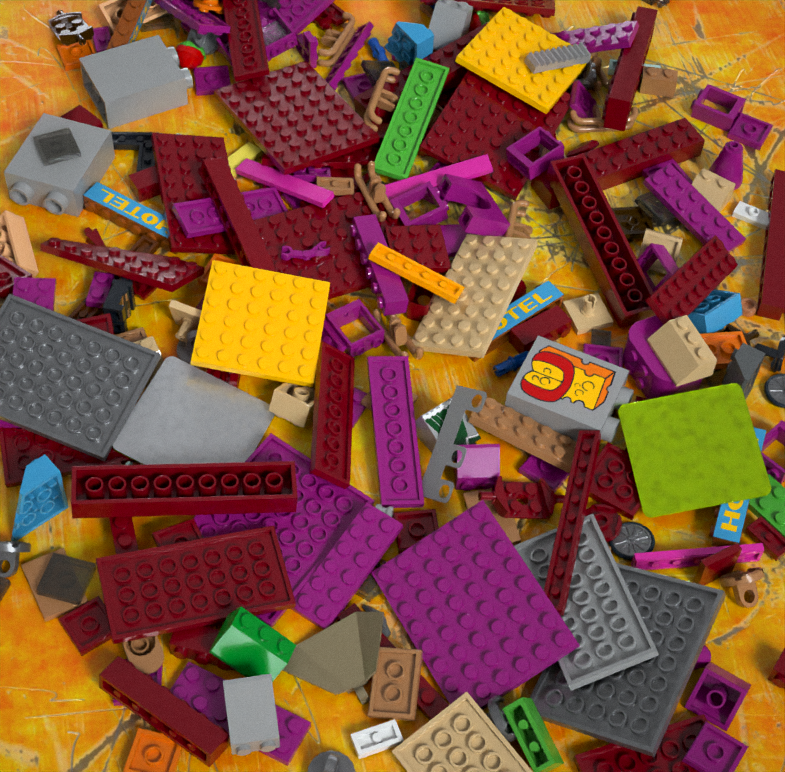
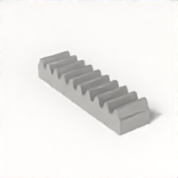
M580 42L578 45L575 43L573 46L569 44L568 47L564 45L562 48L559 46L557 49H546L545 52L543 50L540 52L535 51L534 54L530 52L526 56L524 63L535 74L576 64L589 63L591 54L583 43Z

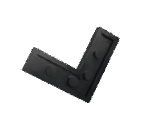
M111 132L114 150H139L137 172L155 166L151 135L152 133L159 132Z

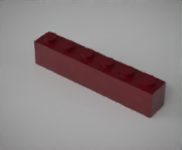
M118 656L99 674L100 689L208 767L228 748L229 734L222 726H216L209 721L205 714L195 711L185 700L174 696L167 687L157 684L149 674H143L136 669L132 662L125 661Z

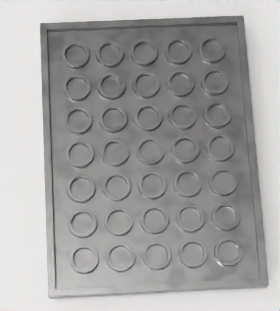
M9 294L0 308V419L105 461L161 357L160 353Z
M617 563L659 655L570 691L559 661L543 670L530 698H532L543 721L655 757L726 594L725 591Z

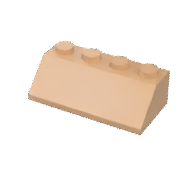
M109 0L99 4L95 11L102 26H108L109 32L112 35L128 0ZM153 0L142 24L168 14L167 10L160 8V5Z
M5 210L0 215V254L32 274V277L35 278L39 271L24 217Z

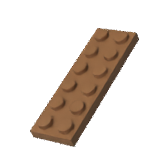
M486 397L480 412H473L471 414L469 423L570 474L577 443L570 437L562 435L550 427L544 426L489 397ZM482 399L478 403L477 407H479L482 403Z

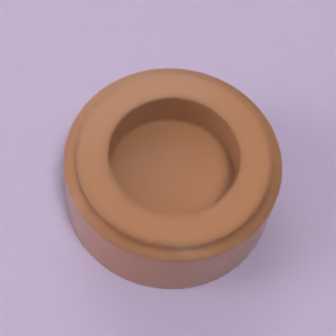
M751 298L741 299L743 316H754L758 309L756 301Z

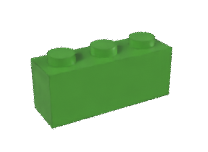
M521 697L502 708L533 772H549L564 764L532 698Z

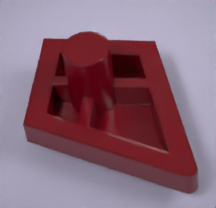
M596 140L583 142L569 151L566 157H573L593 150L599 143Z
M133 280L134 294L142 300H145L157 289L156 287Z

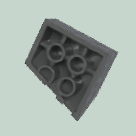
M742 343L739 350L735 348L730 357L732 361L728 364L725 371L727 373L721 382L722 386L739 385L746 400L753 388L766 353L745 343Z

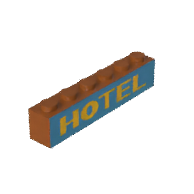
M128 0L106 50L135 42L153 0Z
M96 182L83 195L85 208L89 212L98 214L103 219L131 231L134 235L141 237L145 235L158 241L160 247L170 251L164 215L99 182Z
M546 281L542 285H537L529 293L523 294L518 300L510 302L485 355L509 341L510 329L557 305L561 308L564 294L550 281ZM469 357L473 362H476L479 359H481L477 357Z
M753 427L760 452L762 453L766 430ZM750 499L721 504V506L716 505L714 518H717L716 525H711L709 537L713 538L712 546H731L735 543H740Z

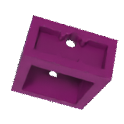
M707 84L704 90H700L697 100L694 99L691 104V117L729 132L739 114L743 112L746 99ZM705 100H709L731 109L729 114H726L703 103Z
M538 127L506 148L507 161L531 181L546 171L551 161L564 159V145L560 140H556L549 131ZM540 144L550 151L535 162L530 161L524 156V154Z
M430 181L390 200L394 209H400L399 218L404 226L435 225L448 219L447 211L449 207L445 200L440 199L441 195L438 188L433 187ZM430 195L438 208L410 221L403 208Z
M651 243L637 259L653 292L679 268L664 245ZM658 259L667 274L655 286L647 271Z
M360 299L325 314V320L328 321L346 344L345 353L351 357L360 356L364 352L379 347L384 343L385 330ZM359 319L371 334L351 343L339 327Z
M783 420L765 435L762 452L775 440L785 446V422ZM761 453L767 474H770L782 484L785 481V469L764 453Z

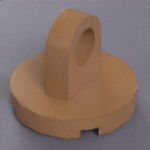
M755 567L748 568L745 572L733 571L722 575L719 579L721 587L732 586L735 600L739 606L749 608L755 606L759 598L755 581L764 578L765 575L763 568ZM745 591H748L750 596L748 602L744 599Z

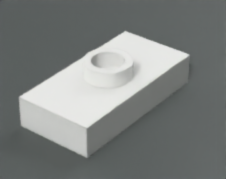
M739 201L732 214V217L764 230L770 219L768 212L742 201Z
M395 719L350 734V739L358 759L396 747L404 741Z

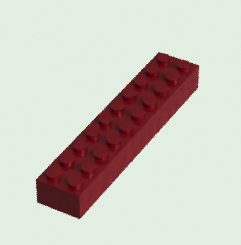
M638 6L637 11L632 13L631 21H638L639 28L631 47L622 48L604 103L605 109L603 110L602 120H605L603 126L605 128L625 131L652 41L658 12L656 9Z
M489 22L423 58V60L450 68L441 94L461 83L469 69L455 62L456 57ZM413 64L400 71L399 75H393L396 79L395 83L385 82L383 89L397 95L398 101ZM375 86L354 97L355 112L362 119H364V114ZM376 106L375 114L382 118V123H390L394 111L389 112Z
M682 118L582 154H585L602 190H606L643 176V169L674 159L679 164L701 156L705 139L686 118ZM547 169L531 180V187L548 210L561 205L546 176Z
M585 154L551 161L546 176L619 328L630 326L638 321L655 316L656 314L645 301L653 291Z
M295 461L72 466V519L296 512L298 496Z

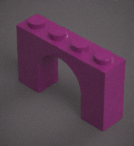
M444 175L438 186L443 199L466 205L458 219L464 232L482 236L503 237L510 223L483 183L454 175Z

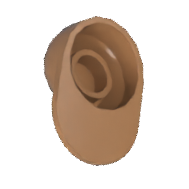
M158 636L122 642V648L126 653L128 661L132 662L135 668L143 674L154 673L161 667L164 653Z

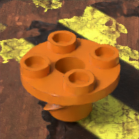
M193 0V6L199 7L198 10L201 12L212 10L215 13L224 14L223 2L219 0Z

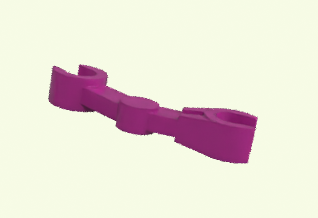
M322 241L313 249L305 251L293 250L290 246H282L281 259L300 258L307 261L314 256H327L330 253V247L323 249L326 247V241Z

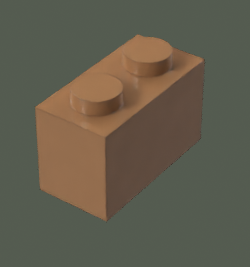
M643 66L639 93L674 97L678 70Z

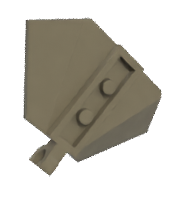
M354 612L297 644L288 664L282 671L334 695L345 692L349 694L355 690L362 705L366 704L370 698L363 685L367 684L368 680L377 672L384 612Z

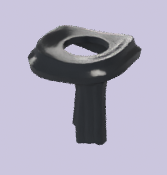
M785 336L781 338L778 350L757 343L754 347L755 349L766 353L765 356L774 358L771 362V371L774 373L781 371L782 362L785 358Z

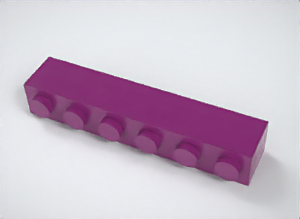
M376 214L353 217V223L350 225V234L355 238V247L360 252L361 264L365 265L366 277L371 281L372 293L376 294L377 307L381 308L383 316L406 313L409 299L400 276L368 259L378 242L388 247Z

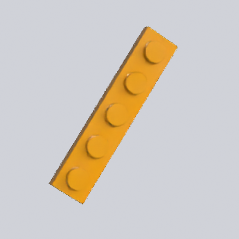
M379 242L368 258L456 304L465 288Z

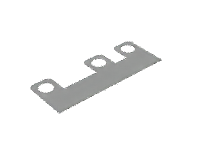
M456 386L422 480L424 497L442 503L449 501L454 483L441 479L445 465L454 468L462 466L467 449L453 443L465 410L480 412L487 397L486 392ZM481 395L482 403L479 407L474 408L472 406L473 397ZM456 450H460L462 452L461 460L458 463H453L451 459L452 454ZM443 485H448L449 494L445 498H441L439 496L440 488Z

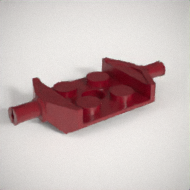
M498 476L491 492L479 491L478 500L491 501L499 516L522 519H550L555 504H563L565 495L554 494V491L544 478H540L537 483L502 481V476ZM517 499L522 500L525 505H522Z

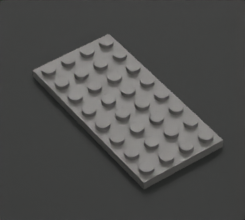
M594 514L584 517L565 613L560 615L580 647L558 660L570 691L659 655ZM558 528L514 545L543 591Z

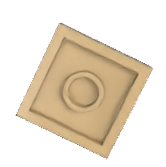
M646 228L638 258L645 251V248L653 243L664 245L676 263L683 238ZM658 259L649 268V270L667 274Z
M599 293L563 301L562 308L572 320L571 325L577 335L613 326L614 321Z
M171 300L169 309L175 324L180 326L175 336L178 340L185 342L187 333L198 330L202 310Z

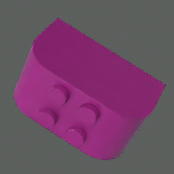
M656 315L638 321L630 327L623 352L625 369L629 370V375L634 379L637 388L641 389L648 399L654 400L698 391L702 379L676 387L649 346L647 339L663 326Z

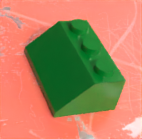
M240 606L228 614L209 652L245 677L271 674L273 682L288 664L296 644Z

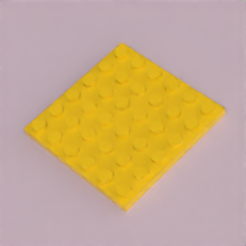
M505 7L457 55L455 60L458 64L545 114L550 111L587 65V63L576 64L570 67L533 74L524 63L526 56L530 52L534 54L535 51L540 52L543 50L545 52L546 49H557L559 46L560 48L564 45L568 47L570 43L563 41L556 35L547 32L540 26L533 24Z
M212 260L190 365L313 387L330 282Z

